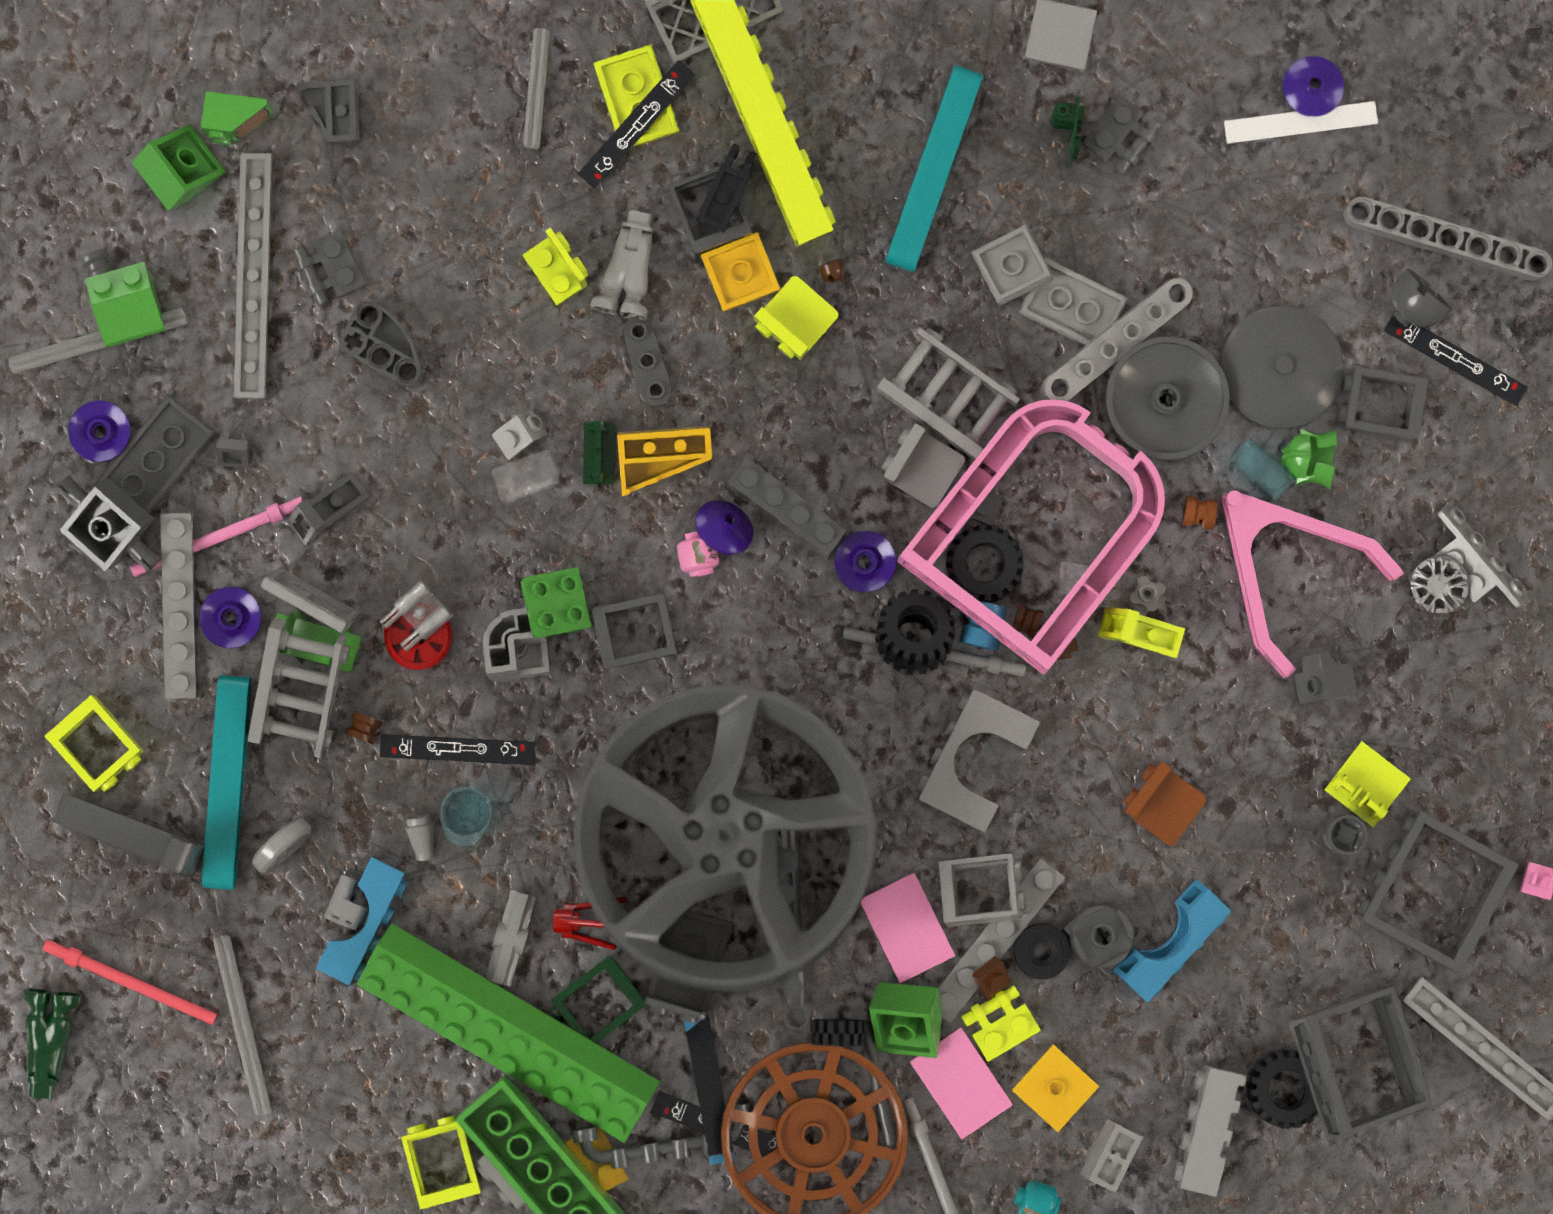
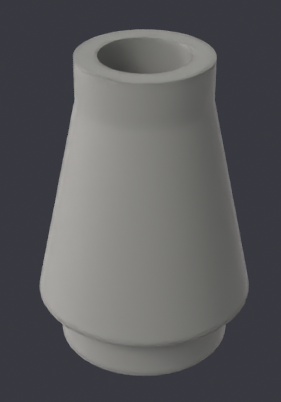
M420 814L406 818L407 825L404 828L415 852L416 861L435 858V821H431V815Z

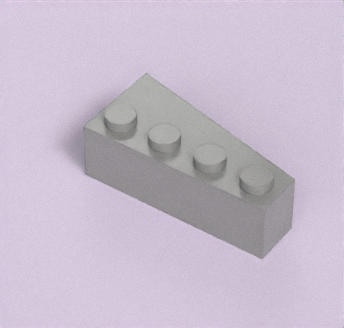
M1204 1065L1203 1071H1197L1194 1088L1198 1089L1196 1101L1190 1102L1187 1119L1192 1120L1189 1132L1184 1131L1180 1149L1185 1150L1182 1162H1177L1174 1172V1180L1178 1181L1177 1186L1179 1188L1217 1197L1226 1161V1154L1223 1153L1224 1147L1228 1148L1233 1134V1123H1230L1231 1117H1235L1236 1113H1238L1241 1102L1240 1093L1237 1092L1238 1085L1245 1087L1246 1075Z

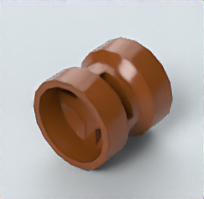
M1187 495L1183 509L1182 526L1192 527L1195 524H1201L1203 529L1213 530L1218 500L1208 498L1202 502L1195 496Z

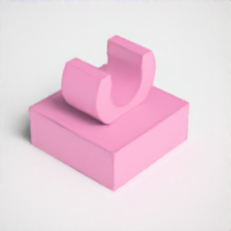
M1527 862L1519 892L1551 900L1553 894V869Z

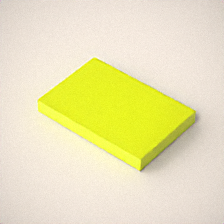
M652 44L594 62L599 83L616 131L662 79L660 68ZM671 103L631 148L680 133Z

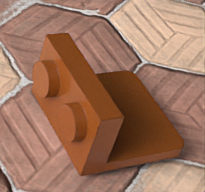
M1159 761L1157 765L1151 763L1141 776L1145 781L1137 790L1133 787L1125 797L1123 803L1126 806L1122 811L1165 844L1172 846L1176 844L1205 805L1206 796L1171 771L1172 768L1166 763Z

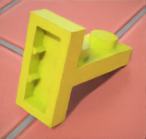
M1105 607L1097 637L1119 641L1171 658H1177L1185 628L1140 615V612L1134 610Z

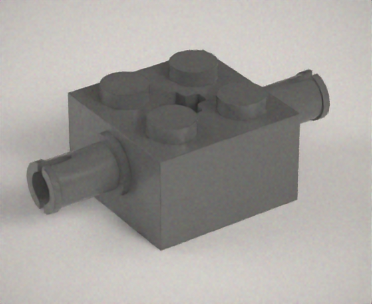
M69 475L57 486L56 491L76 507L74 513L60 531L105 572L119 564L126 555H130L147 573L161 560L160 556H157L141 541L142 534L155 519L110 478L94 486L89 494Z

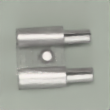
M420 579L393 603L395 607L380 620V623L384 624L383 627L388 628L399 617L403 616L415 629L400 644L402 648L407 645L404 650L409 651L422 638L426 641L450 620L453 615Z

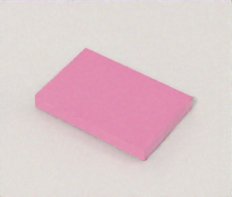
M915 873L861 899L860 904L899 983L955 956Z
M961 1027L940 1040L937 1058L917 1056L909 1061L961 1140L1013 1105Z

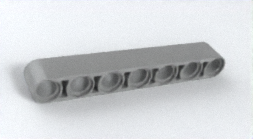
M1366 197L1354 198L1344 210V220L1352 228L1525 280H1540L1552 268V259L1543 250ZM1356 205L1363 207L1367 213L1366 219H1356L1352 214V207ZM1389 214L1393 216L1396 221L1395 228L1388 229L1384 227L1381 222L1382 215ZM1414 223L1421 224L1425 228V236L1421 238L1414 236L1411 232V225ZM1442 232H1449L1454 236L1455 242L1453 246H1446L1441 242L1440 236ZM1471 241L1481 242L1484 247L1483 255H1476L1471 251ZM1505 249L1513 254L1512 264H1505L1501 261L1499 256L1501 250ZM1531 258L1541 261L1543 265L1541 273H1535L1530 269L1529 261Z

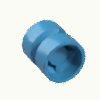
M981 602L993 613L1005 620L1006 607ZM965 615L969 624L963 625L959 643L998 651L1000 641Z

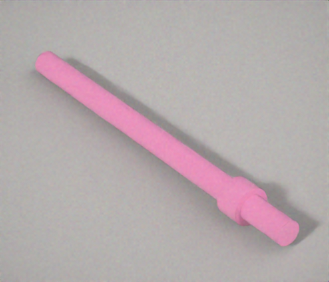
M302 496L280 505L275 503L267 506L266 511L193 540L194 553L269 522L275 524L284 520V516L293 513L295 507L304 501ZM161 560L152 570L161 567ZM139 563L130 566L134 577L146 573Z

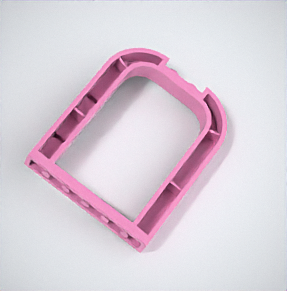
M1054 399L1030 403L1017 410L1005 421L897 560L899 564L1043 675L1051 668L1153 536L1161 522L1165 505L1164 488L1156 467L1143 452L1139 451L1132 460L1128 457L1129 452L1123 446L1117 443L1111 444L1104 438L1105 434L1098 427L1092 424L1088 426L1084 423L1091 412L1077 404ZM1047 432H1057L1074 439L1128 483L1133 495L1132 509L1127 519L1033 640L1030 641L933 565L1026 446L1038 435Z

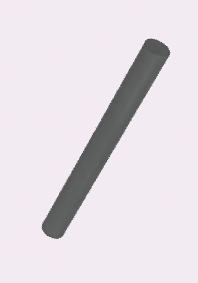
M866 1022L865 1056L881 1070L871 1022ZM870 1074L873 1091L881 1088L882 1086L876 1078ZM887 1098L876 1104L885 1146L896 1144L897 1139Z

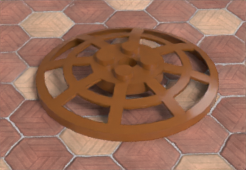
M811 1042L783 1047L755 1063L742 1076L732 1091L723 1114L721 1127V1146L727 1171L733 1184L744 1199L761 1214L783 1213L777 1212L764 1204L746 1186V1183L760 1174L774 1188L791 1196L787 1214H800L803 1199L823 1200L839 1194L842 1195L850 1209L843 1214H867L884 1199L899 1177L905 1160L908 1142L907 1121L903 1105L896 1089L886 1075L870 1060L853 1050L842 1046L812 1045ZM799 1052H828L823 1070H801L785 1075L777 1061L782 1057ZM840 1056L848 1058L864 1067L876 1078L882 1087L865 1096L854 1083L836 1074ZM767 1067L775 1083L770 1085L760 1096L753 1112L735 1109L737 1101L746 1085L759 1071ZM804 1079H820L816 1097L802 1099L798 1098L791 1083ZM832 1083L845 1088L857 1101L840 1109L828 1100ZM780 1090L788 1107L782 1112L779 1119L761 1115L768 1101ZM889 1098L893 1107L896 1120L897 1142L895 1149L877 1144L878 1125L872 1107ZM862 1112L865 1114L868 1125V1142L851 1138L848 1120ZM731 1121L749 1125L748 1143L754 1163L741 1172H738L734 1164L730 1146ZM810 1126H817L821 1129V1139L816 1143H808L805 1140V1131ZM758 1127L776 1131L775 1137L778 1148L764 1157L761 1156L758 1146ZM847 1150L864 1154L856 1170L848 1178H845L838 1163L845 1156ZM877 1157L892 1161L889 1172L881 1185L867 1200L860 1203L851 1187L865 1175L873 1158ZM785 1159L791 1166L797 1169L793 1186L779 1180L769 1168ZM827 1170L835 1186L822 1190H805L809 1172L816 1173Z

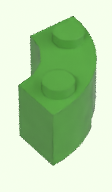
M291 610L290 616L279 613L276 618L287 620L285 631L290 632L291 636L335 646L341 634L333 628L309 622V615ZM351 627L342 632L347 634L345 645L350 646L347 663H342L341 670L352 672L361 636L350 633ZM286 647V650L281 649V653L330 667L332 665L333 658L288 647Z

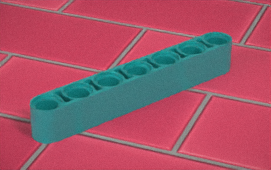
M954 65L885 263L914 273L981 85L983 74Z
M219 675L202 872L203 888L234 890L236 886L251 700V677Z

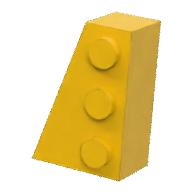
M710 426L618 432L617 434L622 496L712 459Z

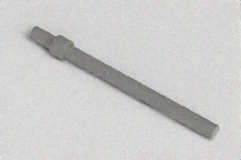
M849 627L844 628L842 639L878 646L875 640L876 633ZM951 649L946 661L987 669V673L999 675V672L1024 677L1026 668L1024 664L1002 660L1001 656L990 654V657L953 649Z
M913 1097L904 1099L901 1102L910 1123L907 1125L911 1136L916 1138L945 1214H958L927 1135L929 1129L926 1121L921 1119Z

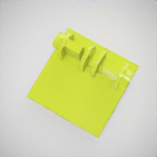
M1361 741L1324 790L1374 828L1377 822L1382 820L1387 814V809L1410 781V778Z

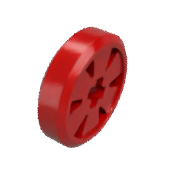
M419 602L404 616L402 615L392 625L385 628L384 642L386 649L392 659L401 666L411 670L430 669L443 661L449 653L453 633L448 618L425 638L426 641L423 644L418 642L409 651L404 650L407 645L403 648L400 645L411 635L413 629L438 609L435 606ZM417 608L425 609L426 617L424 619L418 620L415 618L414 611Z

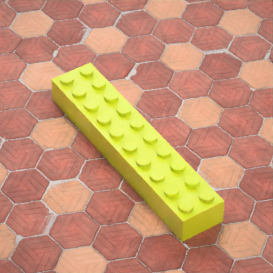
M690 0L796 247L832 232V225L836 223L829 205L824 207L820 200V196L824 194L817 177L811 179L807 169L811 166V162L805 149H798L795 142L799 137L797 129L792 120L786 121L783 111L787 108L780 91L776 93L773 91L770 84L774 80L772 71L768 63L763 65L758 55L761 54L762 49L756 35L750 36L746 26H748L750 21L743 5L737 7L735 0Z

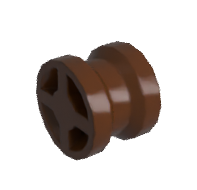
M1020 603L1012 627L1018 632L1025 633L1028 638L1033 639L1037 634L1044 611L1040 609L1034 611L1028 609L1026 604Z
M354 711L352 715L354 721L352 726L347 728L345 734L374 745L376 741L375 732L381 728L383 722Z

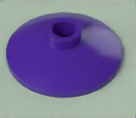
M1308 56L1297 60L1287 70L1283 80V93L1287 103L1293 110L1304 116L1319 117L1330 113L1337 107L1344 93V80L1340 70L1331 61L1318 56ZM1310 80H1318L1320 88L1313 89L1310 86Z
M100 400L91 401L82 405L73 414L68 427V436L73 449L81 457L93 462H106L119 456L126 448L130 438V424L125 413L113 403ZM99 427H105L106 435L103 438L96 436V430Z
M713 500L705 503L697 512L695 519L697 532L705 544L713 550L722 554L734 555L745 551L753 540L752 523L745 512L736 505L727 501Z
M859 531L847 536L840 543L835 553L834 565L839 579L848 588L857 592H873L885 586L892 578L896 567V556L893 547L886 538L872 531ZM868 557L871 565L868 568H862L859 565L860 558Z
M237 587L220 588L212 592L203 602L199 614L200 627L206 638L219 647L228 649L242 647L249 643L258 633L261 625V610L256 599L247 591ZM233 612L237 615V621L234 624H229L226 617L229 613Z

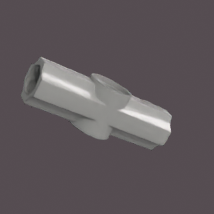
M515 890L510 891L502 921H499L492 945L494 950L486 973V979L511 987L519 957L523 955L530 931L528 926L533 915L537 897Z

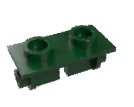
M605 421L584 423L583 484H614L615 423H605Z

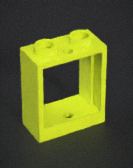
M90 695L45 735V738L93 792H99L102 789L105 793L118 782L116 776L124 769L129 772L142 760L139 756L144 752L139 744L94 695ZM94 713L101 717L129 749L97 779L88 772L63 743L68 736Z
M455 1115L438 1119V1126L426 1129L425 1123L407 1128L408 1134L401 1137L420 1210L476 1195L483 1191L468 1135L455 1121ZM457 1129L470 1181L427 1193L413 1141Z

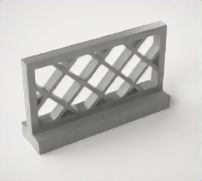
M643 0L674 64L678 60L681 61L710 47L706 38L698 36L701 26L699 21L694 34L677 28L683 11L696 16L694 11L684 8L686 0H682L681 6L673 4L677 0ZM751 0L749 7L743 6L747 11L748 18L751 13L760 15L749 20L750 23H748L746 28L784 11L780 0H772L775 8L766 13L752 9L755 0ZM665 6L678 9L679 12L674 27L661 23L656 11ZM664 28L672 30L670 38ZM675 32L692 37L689 49L679 55L676 54L672 46ZM696 39L704 42L693 47Z

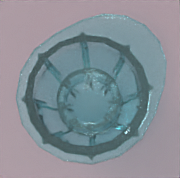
M471 786L459 787L450 791L444 797L440 806L442 830L446 838L458 846H470L476 843L487 830L492 818V806L488 797L481 790Z

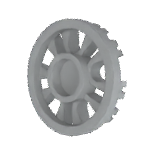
M1433 556L1425 559L1417 566L1412 575L1411 589L1416 599L1415 601L1419 603V606L1425 608L1426 611L1431 613H1449L1457 609L1466 599L1469 592V578L1465 569L1456 560L1446 556ZM1436 562H1440L1441 572H1437ZM1448 564L1457 569L1453 575L1445 573ZM1429 565L1432 575H1426L1421 569ZM1462 576L1463 581L1453 583L1452 579ZM1417 577L1428 581L1427 583L1417 581ZM1417 588H1426L1427 594L1420 596ZM1452 588H1463L1462 596L1454 594ZM1431 594L1434 599L1429 604L1426 602V599ZM1448 594H1449V596L1452 598V600L1455 602L1453 605L1450 603V601H1449L1448 598L1446 597ZM1442 599L1445 607H1436V600Z

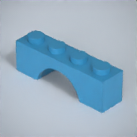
M371 857L358 883V886L368 900V920L364 928L353 938L344 941H329L316 967L317 970L347 985H352L354 980H359L366 967L363 961L367 953L372 954L381 937L377 936L381 925L387 926L394 914L395 909L391 908L395 897L401 898L409 882L404 880L407 873L375 857Z
M1196 879L1175 901L1178 910V923L1171 938L1162 946L1152 950L1132 948L1127 957L1112 970L1147 1003L1152 997L1161 992L1164 984L1182 969L1187 959L1203 946L1209 935L1224 923L1226 917L1232 912L1210 889Z

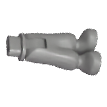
M629 210L627 222L622 223L612 258L602 281L605 294L593 297L590 308L606 314L617 315L620 295L625 290L626 295L621 305L620 315L629 319L640 317L639 319L646 320L648 311L641 304L640 300L646 294L648 288V266L654 231L650 226L653 215Z

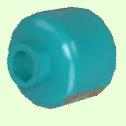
M1031 1180L1025 1188L1019 1186L1013 1204L1019 1206L1018 1214H1057L1062 1198L1058 1197V1191L1055 1187Z

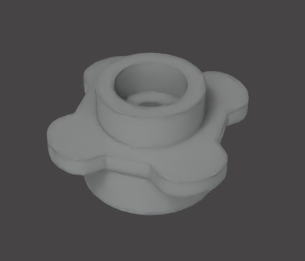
M1141 576L1137 579L1135 592L1130 594V601L1133 604L1145 606L1148 611H1155L1159 606L1158 600L1160 596L1165 593V586L1162 583L1156 584L1149 581L1147 576ZM1145 591H1150V596H1145Z

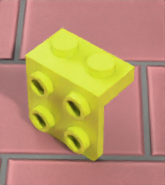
M797 276L790 278L765 308L761 307L754 315V321L757 322L755 328L766 338L769 339L770 336H773L781 343L778 348L790 359L795 356L799 360L807 354L838 318L837 310Z

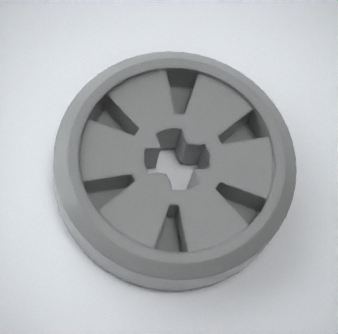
M296 818L290 821L257 851L253 857V866L261 874L274 870L306 841L311 834L312 827L304 818Z

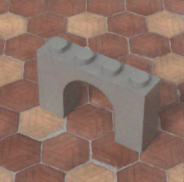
M973 689L970 694L964 692L956 708L961 713L956 722L950 720L943 734L947 741L943 749L936 748L929 762L934 767L929 777L922 776L915 792L920 794L917 799L918 801L985 833L999 805L971 792L960 783L954 770L956 751L965 739L981 733L997 736L1023 750H1027L1040 722Z

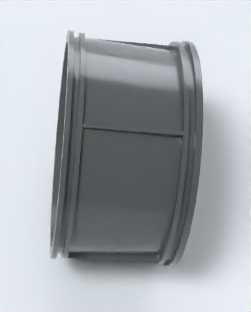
M734 685L704 686L667 696L649 705L624 723L606 742L595 758L579 795L574 827L575 856L581 882L593 910L612 939L635 962L651 973L686 988L717 993L746 992L780 983L787 979V972L797 967L800 973L828 952L842 936L860 905L870 877L875 849L874 813L865 779L855 759L834 731L816 715L783 696L765 690ZM719 718L712 762L682 810H679L661 794L621 770L634 754L659 735L693 721ZM754 721L777 727L793 735L811 748L833 772L840 786L839 792L833 795L789 801L738 788L736 781L745 759ZM605 806H612L650 826L685 869L683 873L667 882L630 914H626L616 901L607 882L602 865L599 830L601 814ZM845 828L850 832V852L841 886L831 905L816 924L808 931H801L779 889L776 834L779 830L812 831ZM746 885L770 951L763 957L746 961H703L665 948L659 943V937L692 904Z

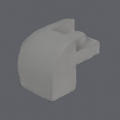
M526 608L499 613V616L490 622L483 635L487 678L496 682H520L521 678L551 675L547 637L535 638L532 635Z

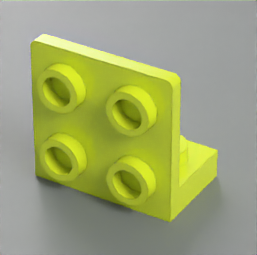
M549 228L545 231L548 238L522 256L558 307L587 287L585 278L589 275L578 257L572 259L568 254L571 251L570 245L562 233L559 231L555 234Z

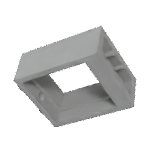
M1012 853L938 862L944 923L948 927L1022 919L1021 911L1026 910L1025 893L1019 891L1018 880H1023L1022 862L1017 861ZM1007 867L1011 910L960 915L956 873Z

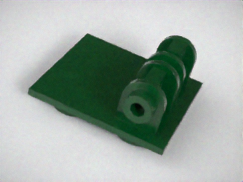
M1077 97L1075 103L1060 102L1056 104L1050 117V122L1055 128L1070 130L1065 166L1067 168L1072 160L1077 159L1080 151L1081 137L1076 136V129H1081L1085 106H1079L1080 97Z

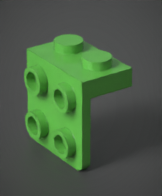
M578 567L528 576L521 580L530 628L535 638L562 633L572 634L592 627Z

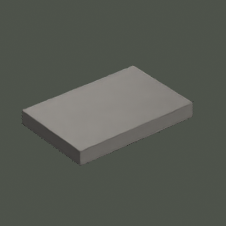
M1045 257V262L1054 279L1029 291L1018 313L1085 346L1118 320L1128 297Z
M279 568L265 577L260 586L340 633L353 625L360 614L357 610L283 568Z

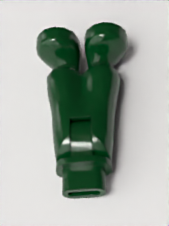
M33 988L23 989V999L31 1007V1011L26 1017L27 1076H30L26 1078V1082L30 1083L29 1097L54 1098V1088L59 1085L65 1049L72 1025L68 1012L80 1005L81 994L72 992L52 993V1012L49 1018L46 1015V1010L50 1002L51 991Z

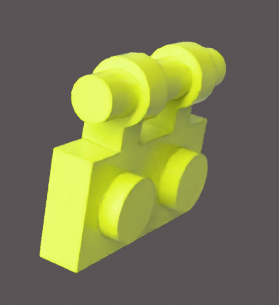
M1014 985L1004 991L1001 990L992 999L981 1005L976 1003L970 1007L971 1011L961 1016L967 1027L977 1021L982 1029L972 1034V1037L987 1062L1041 1031L1025 1003L1016 1009L1011 1005L1010 1001L1020 996ZM1002 1007L1006 1015L990 1023L986 1016Z

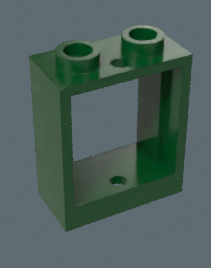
M611 954L550 1000L554 1005L550 1010L560 1023L566 1020L572 1030L596 1044L647 1005L645 998ZM605 969L633 1006L590 1038L562 1001Z

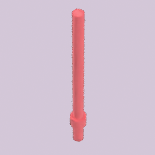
M48 939L44 944L42 951L63 959L64 964L73 968L79 966L208 1024L213 1025L217 1018V1013L83 955V951L71 946L69 949Z

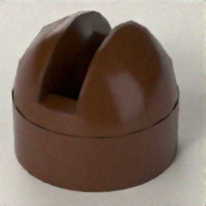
M841 258L818 266L821 276L829 283L840 281L845 273Z

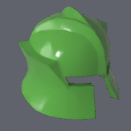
M1301 429V434L1296 435L1282 449L1281 464L1289 472L1290 476L1296 480V485L1317 483L1331 490L1336 468L1333 467L1334 449L1337 446L1336 430L1316 434Z

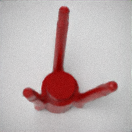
M626 897L615 898L618 904L627 901ZM590 902L579 904L564 903V909L555 908L553 917L554 933H562V938H572L611 950L617 948L615 944L574 932L579 931L580 926L605 927L601 921L581 919L580 913L575 912L591 909Z

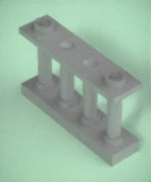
M919 328L915 336L922 341L896 378L892 377L890 381L883 378L876 387V391L975 461L983 451V448L979 446L982 443L981 437L1007 402L1013 407L1018 404L1020 399L1015 396L1018 392L1005 382H1002L1001 385L946 347L941 343L943 338L932 329L927 328L924 331ZM934 349L947 360L921 396L917 395L914 399L905 393L907 389L905 385L930 350ZM958 366L972 376V378L946 414L942 413L939 417L929 410L932 407L930 403ZM983 384L997 395L971 432L967 431L964 435L954 428L957 425L955 421Z
M275 617L268 628L248 742L260 744L264 735H270V732L315 742L314 757L320 758L325 748L330 749L334 731L329 730L341 665L342 663H347L350 646L345 645L347 634L341 633L335 646L291 636L290 632L285 631L287 620ZM286 647L333 658L330 674L284 664V660H280L281 649L286 650ZM285 676L327 686L325 701L320 702L281 693L278 688H274L275 680ZM278 704L321 714L319 731L273 720L274 717L269 716L270 707H275Z

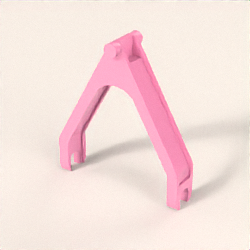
M1230 491L1221 496L1220 502L1223 506L1253 644L1283 678H1288L1296 669L1269 638L1251 555L1253 539L1262 528L1271 523H1281L1363 551L1390 582L1392 580L1395 581L1404 574L1398 564L1372 538L1242 494L1238 491Z

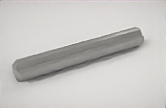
M536 28L533 32L523 146L527 149H539L550 43V31L544 28Z

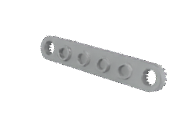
M1172 278L1151 292L1048 375L1043 381L1042 386L1045 398L1048 400H1070L1120 360L1127 351L1141 343L1190 303L1193 294L1190 284L1182 278ZM1175 284L1180 285L1182 291H1184V296H1182L1179 302H1174L1169 297V290ZM1056 379L1063 380L1066 385L1065 393L1059 397L1055 396L1051 390V385Z

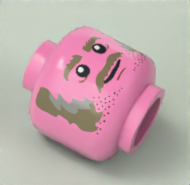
M698 532L685 534L686 540L679 542L677 545L681 570L684 573H689L690 577L714 573L713 568L719 565L718 552L706 545Z

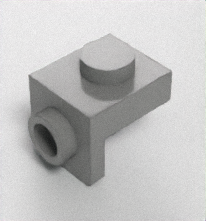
M528 410L513 417L491 435L507 459L510 460L535 441L545 437L547 432L543 428L541 419L532 410Z

